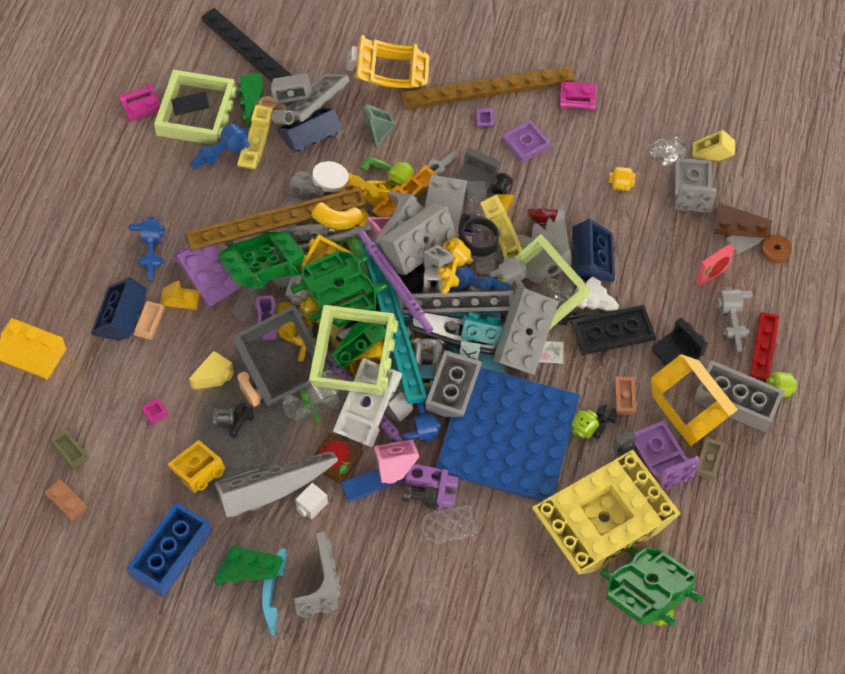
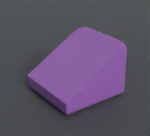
M494 108L475 110L477 127L494 126Z

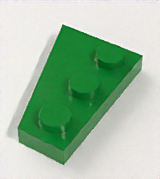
M231 545L213 582L216 585H222L228 581L239 583L241 580L251 579L252 581L274 579L284 560L278 555Z

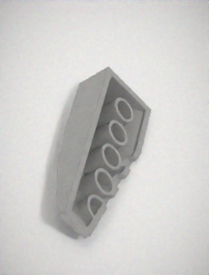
M333 451L307 457L305 462L301 460L289 461L287 466L284 467L277 464L269 466V470L260 472L259 469L251 470L214 482L226 517H237L242 512L258 510L261 506L278 500L303 487L325 472L338 459Z

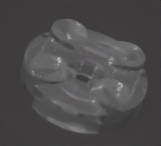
M673 137V140L662 138L655 141L651 145V158L656 162H661L662 165H670L672 161L685 157L686 147L684 140Z

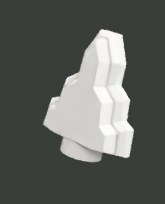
M591 277L585 284L591 289L592 293L578 304L577 307L582 309L587 307L592 310L599 308L605 312L618 310V303L613 297L607 295V290L601 286V281Z

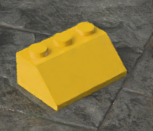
M13 318L9 320L0 337L1 362L48 380L66 351L62 337Z

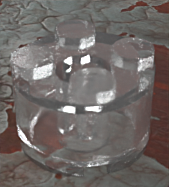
M327 370L322 374V378L343 380L340 374L334 373L333 370ZM310 381L305 384V394L317 415H322L321 412H327L329 415L343 408L349 391L312 386Z

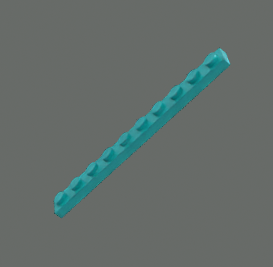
M372 238L370 240L372 242H375L377 238ZM360 240L362 255L366 254L369 260L365 262L370 280L374 286L383 281L387 285V289L376 294L379 312L393 313L396 321H398L397 332L393 333L395 346L391 352L397 371L402 373L400 383L406 403L426 402L427 395L395 290L365 249L366 246L363 241Z

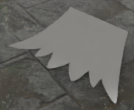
M562 201L555 222L553 223L549 218L546 230L534 223L532 238L524 235H517L524 250L542 234L570 266L572 258L568 244L565 211ZM543 249L526 264L527 270L525 272L527 274L526 278L532 282L544 284L563 270ZM492 253L489 255L504 263L503 253ZM552 265H556V266H557L556 268H554V269H553L552 271H550L549 273L547 272V270H548V268H549L550 266H552Z

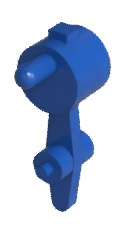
M236 124L227 125L220 134L222 141L210 148L208 146L201 147L199 150L200 154L190 162L192 168H197L205 163L211 165L217 161L216 156L225 149H229L232 152H240L244 148H249L250 142L248 141L247 131L244 127L240 128Z
M148 217V220H141V223L129 224L128 229L130 231H140L142 243H148V256H141L138 264H141L142 268L148 267V281H154V267H161V263H164V259H161L160 255L154 256V244L162 243V237H165V226H162L161 220H155V217Z
M460 266L456 268L455 273L459 278V285L457 287H450V290L455 292L468 289L471 286L479 287L483 291H505L509 289V284L499 281L497 278L474 277V273L469 267Z
M425 387L424 389L428 398L430 390L427 391ZM423 402L416 403L419 416L413 417L415 431L404 433L403 439L425 440V443L431 442L434 437H438V430H440L439 419H435L433 413H425Z

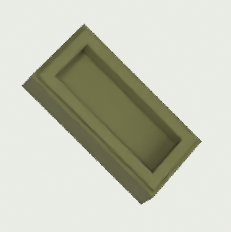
M64 429L50 439V443L72 470L89 460L88 455L67 429Z

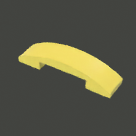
M255 105L251 118L252 124L248 134L250 147L244 148L241 151L237 164L238 167L256 169L266 144L273 108Z
M498 195L480 202L487 219L491 220L499 230V244L504 258L517 256L523 249Z

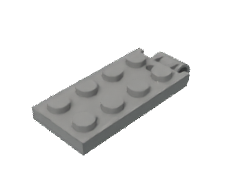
M324 74L311 85L312 89L309 99L292 101L283 110H275L272 114L273 122L290 125L296 120L303 122L309 119L314 111L319 110L322 104L332 99L337 91L345 87L350 81L348 75Z

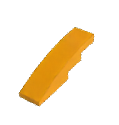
M424 165L415 176L410 175L405 184H402L400 187L397 185L391 192L409 193L418 199L428 190L431 175H438L427 165ZM386 196L372 211L378 217H391L397 206Z

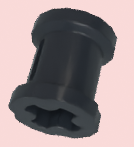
M499 173L497 175V182L492 187V193L494 195L507 194V188L513 181L511 176Z

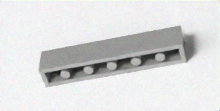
M515 290L411 294L424 312L509 311ZM398 296L401 313H410L406 305Z

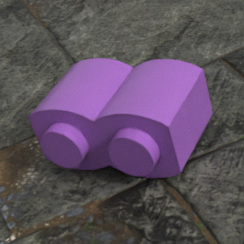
M272 295L259 296L257 298L256 307L259 323L275 315L276 306ZM278 328L260 336L263 341L276 340Z

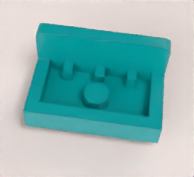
M463 312L461 319L463 323L462 338L498 345L503 326L497 317L490 315L483 317L476 312Z

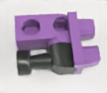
M413 464L406 475L402 501L410 502L411 498L423 501L427 508H436L438 511H442V507L454 508L456 495L445 493V489L457 490L459 477L448 475V470L445 469L440 470ZM414 486L424 488V491H415L412 489Z

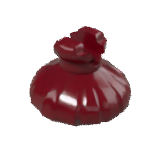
M532 208L528 209L527 213L530 219L542 227L547 225L549 218L555 222L558 210Z

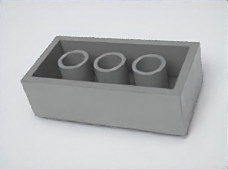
M431 203L380 238L379 241L386 259L395 272L406 275L424 262V251L436 245L443 247L445 242L457 237L447 205Z
M516 288L492 362L526 374L535 375L559 301L525 288Z
M711 360L707 367V372L738 409L730 418L767 433L784 390ZM701 381L693 402L708 408L717 400Z

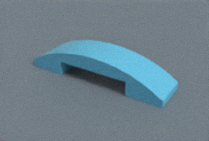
M281 549L276 555L281 556L284 561L277 575L284 576L287 554L286 549ZM275 578L264 580L262 592L265 621L271 635H275L278 619L277 608L271 607Z

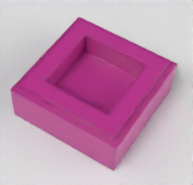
M158 398L141 407L142 412L151 425L168 416L167 410Z

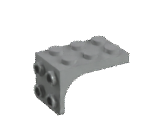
M676 158L674 209L711 212L716 196V189L712 188V161Z
M388 192L387 197L397 208L375 240V243L381 249L380 238L425 208L417 202V198L414 195Z
M325 532L316 533L324 577L323 583L315 593L294 599L296 614L303 618L311 617L314 613L319 612L331 613L338 609L337 597H341L340 586L336 576L334 557H332L330 538L326 539Z

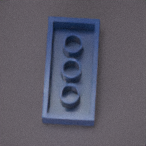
M175 502L127 566L129 576L164 598L211 534L210 522Z

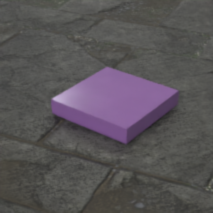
M531 120L503 134L501 138L521 163L551 148V143Z

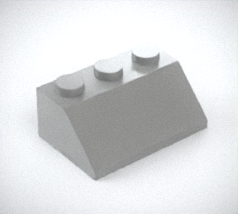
M445 350L426 401V411L443 417H464L482 362Z

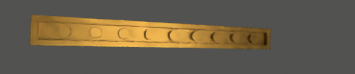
M571 66L404 91L401 92L404 110L561 86V82H574L575 78Z
M361 187L187 231L185 232V237L191 252L314 220L311 216L312 212L321 202L333 210L346 211L352 207H364L366 201Z

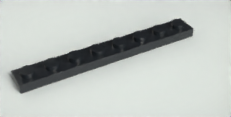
M215 8L201 16L202 22L271 82L275 78L293 76Z

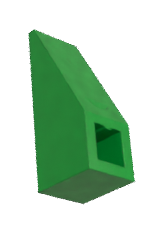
M261 73L240 76L241 83H237L239 94L243 95V97H240L241 108L245 107V111H242L243 121H247L248 128L252 124L251 118L255 105H258L259 100L264 97Z
M359 321L352 327L331 355L339 367L343 369L386 335V330L382 324Z

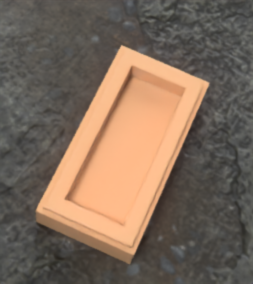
M146 301L136 324L134 336L152 340L164 313L165 306Z

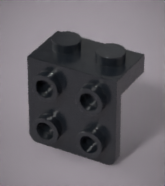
M681 317L675 322L673 331L655 343L651 350L667 366L681 354L698 360L704 355L708 343L702 335H699L693 329L689 322H686Z

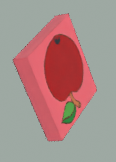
M731 244L701 262L696 278V283L699 287L728 269L735 249Z

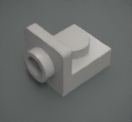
M439 245L424 251V267L427 269L434 265L440 268L453 261V253Z

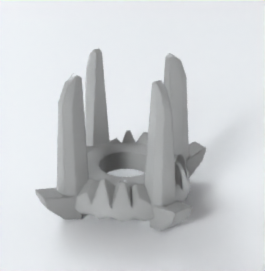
M414 339L412 343L415 344V359L419 372L422 360L425 359L427 362L429 359L430 362L433 360L435 376L443 356L442 344L444 342L440 339ZM429 348L432 349L433 352L428 353L425 352L424 349Z

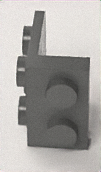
M468 148L465 152V163L454 179L466 180V193L478 199H484L496 181L497 175L500 173L501 162L493 157L482 154L478 150Z

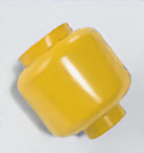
M616 167L613 173H609V183H612L614 190L629 191L631 187H634L635 173H633L631 168Z

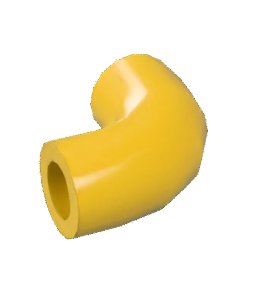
M323 202L314 208L311 215L320 224L336 230L351 229L363 221V214L356 207L346 211H336Z

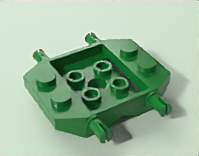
M268 231L261 233L260 236L236 244L233 241L225 243L227 247L218 254L219 262L234 283L248 288L256 287L258 290L259 287L261 289L263 284L271 279L283 278L289 275L292 277L298 276V268L305 259L304 252L288 231ZM273 246H274V248L277 250V252L280 254V256L283 258V260L285 261L284 263H282V261L279 259V257H278V256L276 255V253L273 251V249H272Z
M339 250L302 267L300 283L290 287L293 294L306 290L316 305L318 312L308 316L311 323L321 319L324 305L338 304L340 301L355 296L362 291L365 293L341 303L337 307L376 311V294L387 289V285L383 281L374 286L370 278L364 274L360 264L369 261L366 254L355 258L353 253ZM342 282L344 285L341 287H337L334 285V283ZM333 318L332 324L339 328L353 320Z
M631 547L627 553L634 558L628 565L621 566L614 573H611L606 568L600 572V575L609 581L606 599L641 625L663 620L670 627H673L676 619L667 614L687 597L697 602V604H700L704 599L703 596L694 591L697 574L659 549L644 548L639 552L634 547ZM647 580H656L657 582L650 583ZM622 583H627L631 587V589H629ZM632 590L638 591L640 594H642L643 596H645L646 599H647V601L644 600V599H643L642 597H640L639 595H637V594H636L635 592H633Z

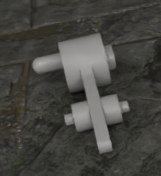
M508 256L503 259L504 263L500 264L498 269L489 274L490 278H497L503 275L509 286L516 283L518 288H525L521 280L527 277L525 272L527 267L523 260L519 261L517 256L513 258Z
M731 286L719 291L718 297H716V306L721 314L728 313L731 327H725L722 335L726 339L733 338L735 351L742 352L741 338L749 334V329H746V326L738 325L736 313L742 312L743 299L751 298L753 294L751 291L732 289Z

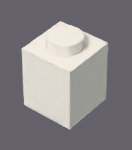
M313 483L296 498V510L303 517L307 516L311 520L328 504L327 494Z

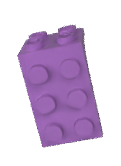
M185 246L174 254L175 258L172 262L173 264L178 263L183 268L208 308L241 288L239 284L232 281L219 262V252L215 246L191 252Z
M664 420L635 432L637 437L634 446L649 472L662 489L666 488V490H669L676 486L677 483L690 481L694 477L700 462L699 457L696 456L688 459Z

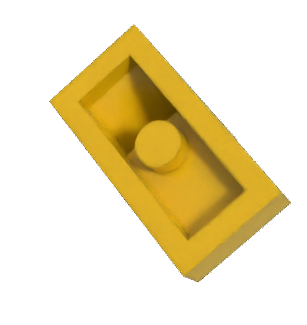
M367 180L363 186L368 190L366 199L375 207L387 196L388 192L394 189L386 181Z
M176 281L163 288L159 304L166 307L197 310L200 294L195 289L181 288L180 281Z

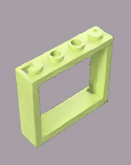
M173 70L154 123L156 135L210 145L219 143L221 131L229 122L228 114L233 109V98L237 96L238 88L235 87L234 79ZM181 85L225 92L213 130L168 123L173 109L171 99L177 97Z
M540 234L517 255L519 261L523 260L526 265L541 250L545 249L580 289L556 310L551 329L589 296L592 291L548 240ZM503 275L497 277L499 281L506 283Z
M324 305L309 377L311 385L382 395L383 389H387L388 385L386 372L391 368L390 351H393L395 346L393 333L397 332L398 321H396L394 314ZM333 318L387 325L376 385L322 378Z

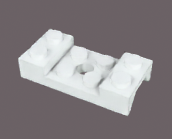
M363 358L353 382L376 385L380 365ZM392 369L387 370L388 385L387 389H383L382 395L349 391L333 432L373 447L380 431L378 426L392 392H395L398 387L402 373ZM365 397H370L371 404L368 407H363L362 405Z

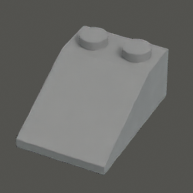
M431 175L425 208L431 203L447 205L456 234H458L466 197L467 181Z

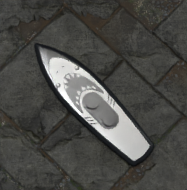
M425 312L424 316L434 328L432 332L427 333L412 314L409 317V330L435 340L440 339L444 343L461 347V341L481 344L479 353L495 354L497 345L461 337L463 328L462 318Z

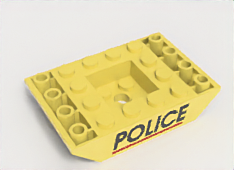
M633 450L532 507L578 575L598 570L628 552L629 548H635L660 533L680 515L678 509ZM605 514L609 517V521L602 522L598 516Z

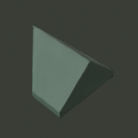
M367 104L364 105V123L377 148L396 124L390 112Z

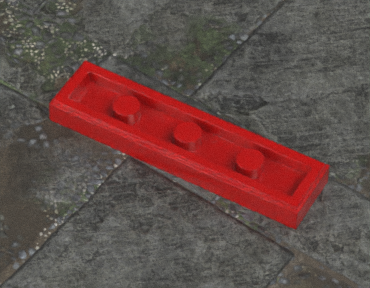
M761 312L749 376L766 383L767 378L770 377L780 316Z

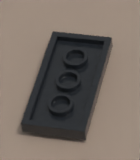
M645 305L573 319L571 321L582 356L654 341L656 338Z

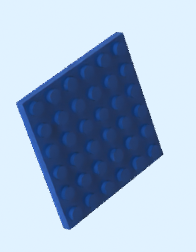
M481 367L464 417L450 418L436 468L448 470V475L459 477L458 479L540 502L555 494L572 428L571 422L575 416L580 394Z

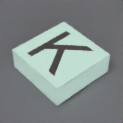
M461 341L459 355L478 361L481 344Z

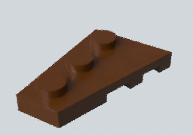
M718 202L714 234L771 238L772 220Z

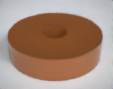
M771 235L770 239L766 238L764 240L761 252L766 260L772 263H783L789 259L792 245L784 236Z

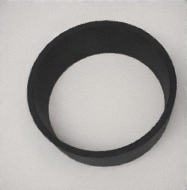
M474 217L465 222L459 232L458 239L471 251V255L485 257L491 255L497 249L499 230L491 220L483 217ZM473 224L484 225L493 231L496 241L484 247L474 245L466 238L464 229Z

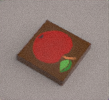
M329 432L314 455L333 451L338 461L322 474L341 484V482L347 479L363 455V450Z

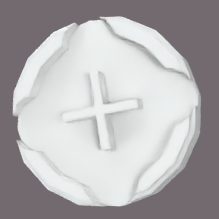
M321 162L313 169L312 181L315 186L321 187L325 192H338L347 185L348 172L342 165L336 162Z

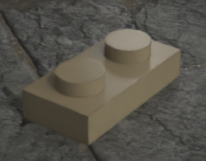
M706 437L699 457L700 462L695 472L696 475L714 480L725 443Z

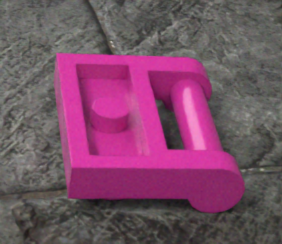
M561 82L560 109L569 107L595 111L596 84Z
M152 83L126 94H118L129 122L159 112L161 103ZM148 93L150 94L149 96H146L144 98L127 103L128 100L134 99L136 97Z

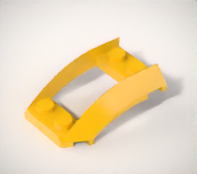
M361 35L357 44L356 72L353 77L377 85L394 88H414L427 85L430 56L425 51L422 53L418 49L417 44L413 46L394 45L375 39L371 41L366 39L364 35ZM376 57L393 60H411L409 80L391 79L375 75Z
M681 354L651 378L653 398L690 446L694 445L738 410L699 360ZM691 371H694L717 401L688 424H685L663 394Z

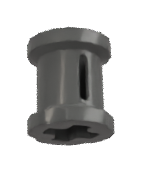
M213 408V425L218 423L234 425V408L218 410Z

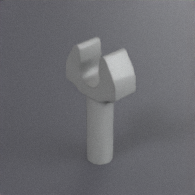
M453 151L441 161L432 159L428 167L431 170L438 168L434 172L438 176H442L445 174L444 166L457 158L458 155Z

